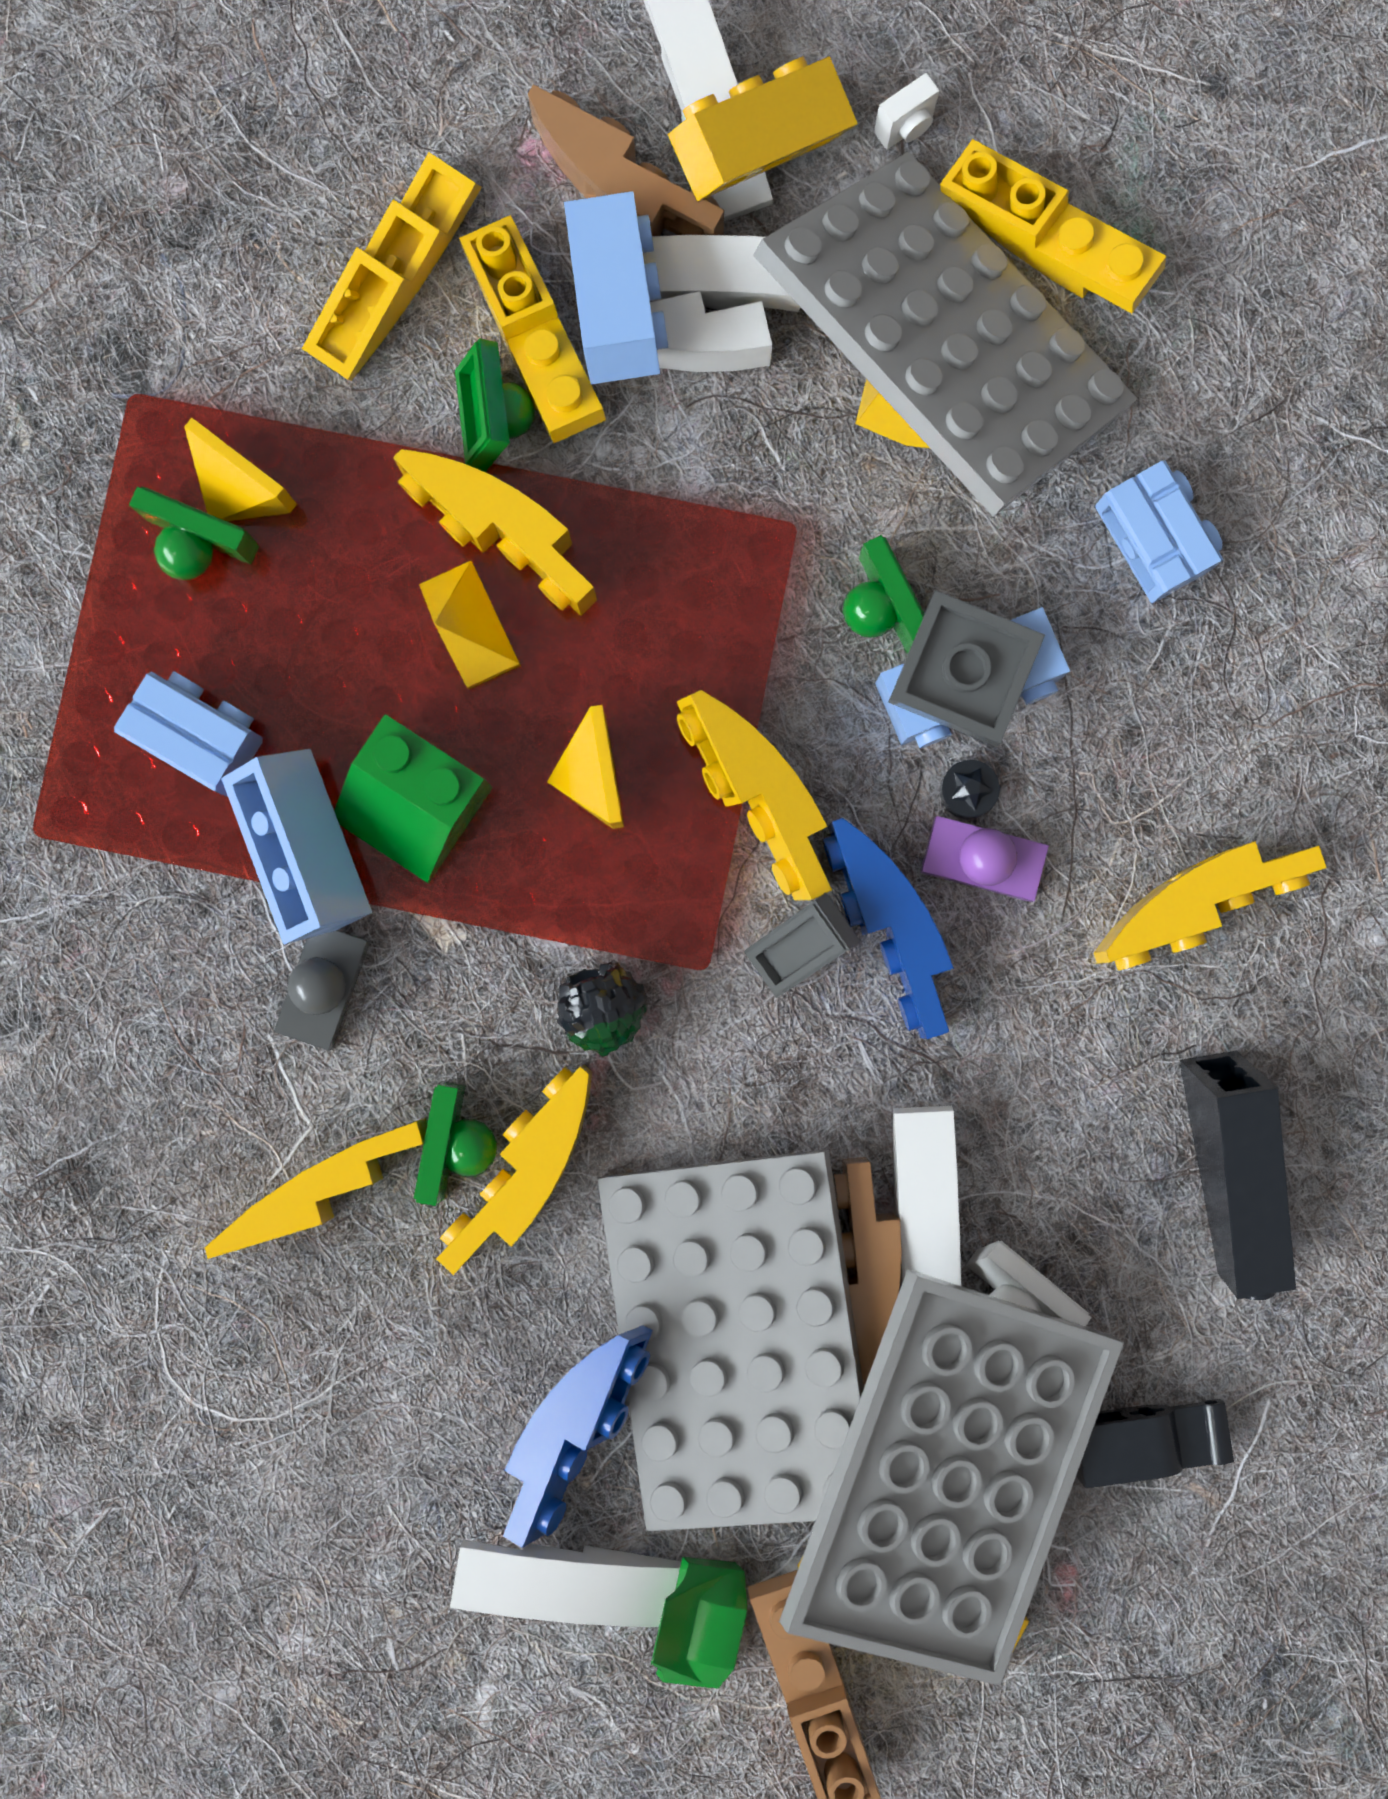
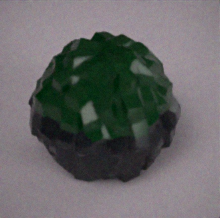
M618 962L600 964L599 970L582 969L574 975L568 976L566 983L559 986V1011L557 1013L559 1018L557 1023L565 1030V1035L569 1037V1040L584 1051L592 1050L599 1053L602 1057L608 1056L610 1052L618 1050L621 1045L633 1042L634 1035L641 1028L640 1020L647 1012V994L643 984L637 983L633 979L631 972L625 971Z

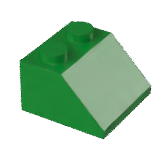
M384 714L352 762L334 812L340 826L417 877L430 883L493 787L484 778Z

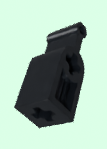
M1221 1399L1204 1400L1200 1403L1171 1407L1167 1405H1141L1099 1411L1076 1477L1087 1489L1170 1477L1179 1474L1185 1468L1233 1463L1234 1457L1225 1402Z

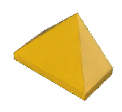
M191 418L184 426L208 514L224 521H234L291 513L297 503L284 487L196 420Z
M471 560L419 584L433 622L468 690L521 666Z
M602 705L590 706L547 783L609 827L616 829L624 827L606 715Z

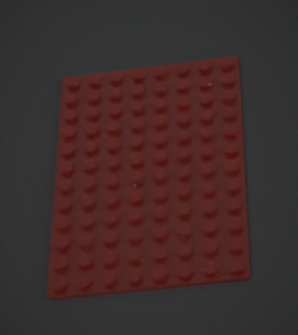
M134 394L128 399L33 822V831L38 837L260 882L229 798L204 786L114 732V726L127 705L132 703L133 695L146 674L152 671L168 680L172 672L175 671L205 689L199 698L202 702L217 710L224 700L254 718L248 729L260 735L263 739L253 759L259 756L311 749L333 809L336 807L352 762L384 714L484 778L493 787L430 883L417 877L340 826L369 904L700 971L709 966L742 804L726 807L722 798L717 800L709 791L702 774V768L706 767L697 745L691 746L679 728L677 714L681 713L677 701L702 690L727 705L756 729L758 728L797 534L796 528L791 522L493 463L485 473L496 477L525 494L546 509L569 530L572 545L561 556L594 587L597 601L580 616L570 605L563 611L554 605L538 587L543 579L528 564L522 570L515 567L497 548L496 545L502 540L500 537L485 553L471 541L462 547L440 525L439 521L445 515L430 501L421 507L397 482L403 474L393 457L401 449L429 453L465 464V458L144 394ZM193 418L284 487L297 505L291 513L227 521L245 529L257 542L259 549L251 565L213 549L212 563L203 575L191 580L172 578L164 573L156 561L154 553L155 541L164 528L145 520L129 506V503L136 488L144 486L207 513L184 427ZM471 560L521 666L468 690L433 622L419 584ZM602 705L605 711L624 827L612 829L547 783L590 706Z

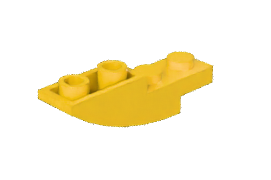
M974 139L971 140L940 183V191L960 205L983 231L1034 269L1082 299L1090 290L1132 314L1165 269L1166 255L1069 204V190Z
M512 216L504 217L460 237L461 245L499 331L553 443H557L606 421L603 407L563 328L555 304Z
M401 449L393 457L403 474L397 481L399 485L421 507L430 501L445 515L439 521L440 525L462 547L471 541L485 553L500 537L502 540L496 545L497 548L519 570H522L528 564L543 579L538 585L539 589L560 610L563 611L570 605L582 616L597 601L594 587L561 556L572 545L569 530L535 501L496 477L458 461L429 453Z
M702 690L677 701L681 713L677 714L679 728L691 746L697 745L706 767L702 768V774L709 791L717 800L722 798L726 807L748 801L751 810L747 812L748 821L756 837L763 843L767 841L776 860L772 864V871L782 891L786 895L792 894L794 901L814 900L824 893L831 891L832 888L808 839V836L828 826L812 796L792 767L753 725L727 705Z
M1256 841L1213 855L1190 866L1153 889L1113 926L1094 951L1097 964L1115 961L1119 971L1151 961L1150 949L1170 943L1172 952L1176 953L1207 943L1204 932L1222 927L1215 906L1216 903L1220 913L1255 903L1252 892L1272 886L1275 895H1280L1309 886L1310 882L1307 874L1327 868L1320 847L1315 846L1262 862Z
M565 1066L542 1091L550 1099L535 1116L526 1109L503 1133L502 1136L510 1143L500 1155L517 1171L511 1176L503 1168L479 1194L488 1203L478 1214L471 1219L463 1212L440 1237L447 1247L436 1259L453 1275L493 1231L512 1247L551 1196L571 1159L583 1126L592 1080V1071L587 1066H580L574 1073Z

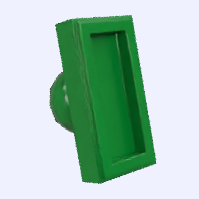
M479 338L455 369L465 464L486 472L509 445V439H516L528 432L534 420L535 406L526 389L514 382H502L498 342Z
M144 486L136 488L129 503V506L145 520L164 528L156 537L154 553L162 571L172 578L191 580L203 575L212 563L213 549L250 565L259 549L257 542L245 529Z
M880 535L863 543L859 560L870 581L860 583L848 592L844 599L843 615L845 622L851 630L863 637L874 638L882 636L894 627L908 655L924 612L886 537Z
M445 1082L434 1087L413 1198L416 1199V1203L437 1206L445 1199L450 1171L462 1177H475L484 1173L494 1162L497 1154V1141L492 1130L484 1123L475 1119H462L459 1121L466 1087L464 1085Z

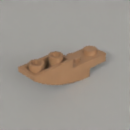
M534 84L528 92V99L533 123L545 147L561 171L585 198L633 191L637 216L649 214L652 236H660L664 228L676 235H724V209L719 207L717 201L712 196H709L697 202L692 189L687 191L670 182L668 176L658 167L646 162H642L640 165L636 164L634 137L630 135L627 128L620 122L605 116L599 119L581 110L574 99L561 91L553 90L549 93Z
M866 1157L842 1159L843 1174H834L833 1181L838 1210L847 1209L849 1232L841 1233L846 1269L853 1268V1275H847L863 1386L865 1387L899 1294L902 1249L900 1219L894 1212L875 1213L871 1163Z
M798 1570L748 1586L750 1602L786 1701L789 1719L817 1799H881L832 1644L788 1634L779 1622Z

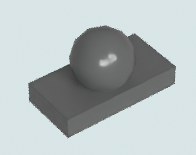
M824 893L744 950V953L774 996L778 998L850 950L860 940L827 893Z
M339 930L307 938L299 962L288 977V993L274 1032L328 1051L333 1050L371 941Z

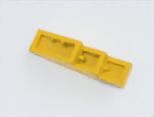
M428 152L401 203L393 199L366 249L362 250L356 247L301 349L347 380L352 381L420 290L452 240L482 187Z
M426 1118L361 1141L302 1171L251 1206L204 1247L207 1258H213L316 1227L334 1218L329 1197L369 1186L383 1179L378 1158L424 1144L427 1129Z

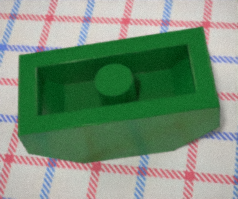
M682 1557L675 1591L665 1599L651 1665L657 1667L656 1675L662 1682L718 1689L734 1670L747 1614L745 1571L736 1562Z

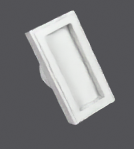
M996 1241L977 1249L966 1264L968 1268L995 1289L990 1296L1085 1327L1091 1319L1085 1309L1002 1241Z

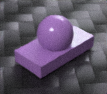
M936 816L932 824L920 873L1033 902L1036 898L1049 845L1008 835L997 829L981 828Z

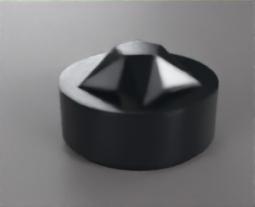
M964 760L953 765L943 776L939 790L940 798L944 807L954 816L963 819L978 818L990 811L996 804L1000 793L999 780L996 773L987 764L977 760Z

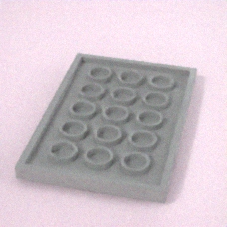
M909 151L763 238L753 255L993 517L1123 415L1138 399L1122 382L1121 378L1089 347L1082 336L1051 306L1043 294L1013 265L1005 253L974 223L966 211L940 191V185Z
M829 1149L605 1175L598 1178L619 1334L642 1325L653 1330L645 1349L650 1352L649 1363L640 1380L636 1384L631 1385L627 1395L646 1531L816 1521L864 1390Z
M907 1269L779 1620L788 1634L1000 1686L1124 1342L1113 1335Z

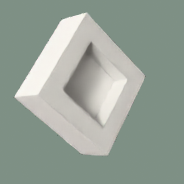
M927 73L879 104L874 134L886 150L902 139L907 143L914 141L931 126L939 89Z

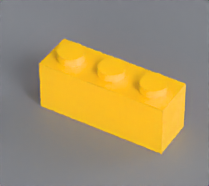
M804 56L799 57L773 72L775 79L763 84L760 75H756L731 88L728 91L731 98L718 103L715 95L711 94L683 109L686 120L667 135L697 202L829 144L858 124L830 56L810 65L807 64Z

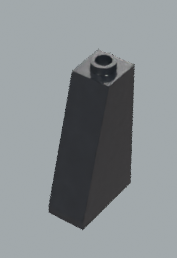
M1237 1050L1180 1060L1181 1074L1218 1275L1237 1299L1266 1300L1272 1298L1278 1292L1296 1290L1278 1087Z

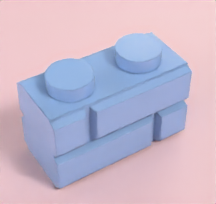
M1165 460L1110 489L1095 505L1097 512L1151 604L1205 575L1224 560L1219 552L1223 546L1219 532L1209 520L1201 521L1190 503L1193 500V491L1189 481L1182 472L1178 470L1172 472Z
M152 671L147 673L133 695L132 703L127 705L114 726V732L211 790L228 797L221 778L251 761L262 744L263 737L248 729L254 718L224 700L217 710L202 702L199 698L205 689L175 671L172 672L168 680Z

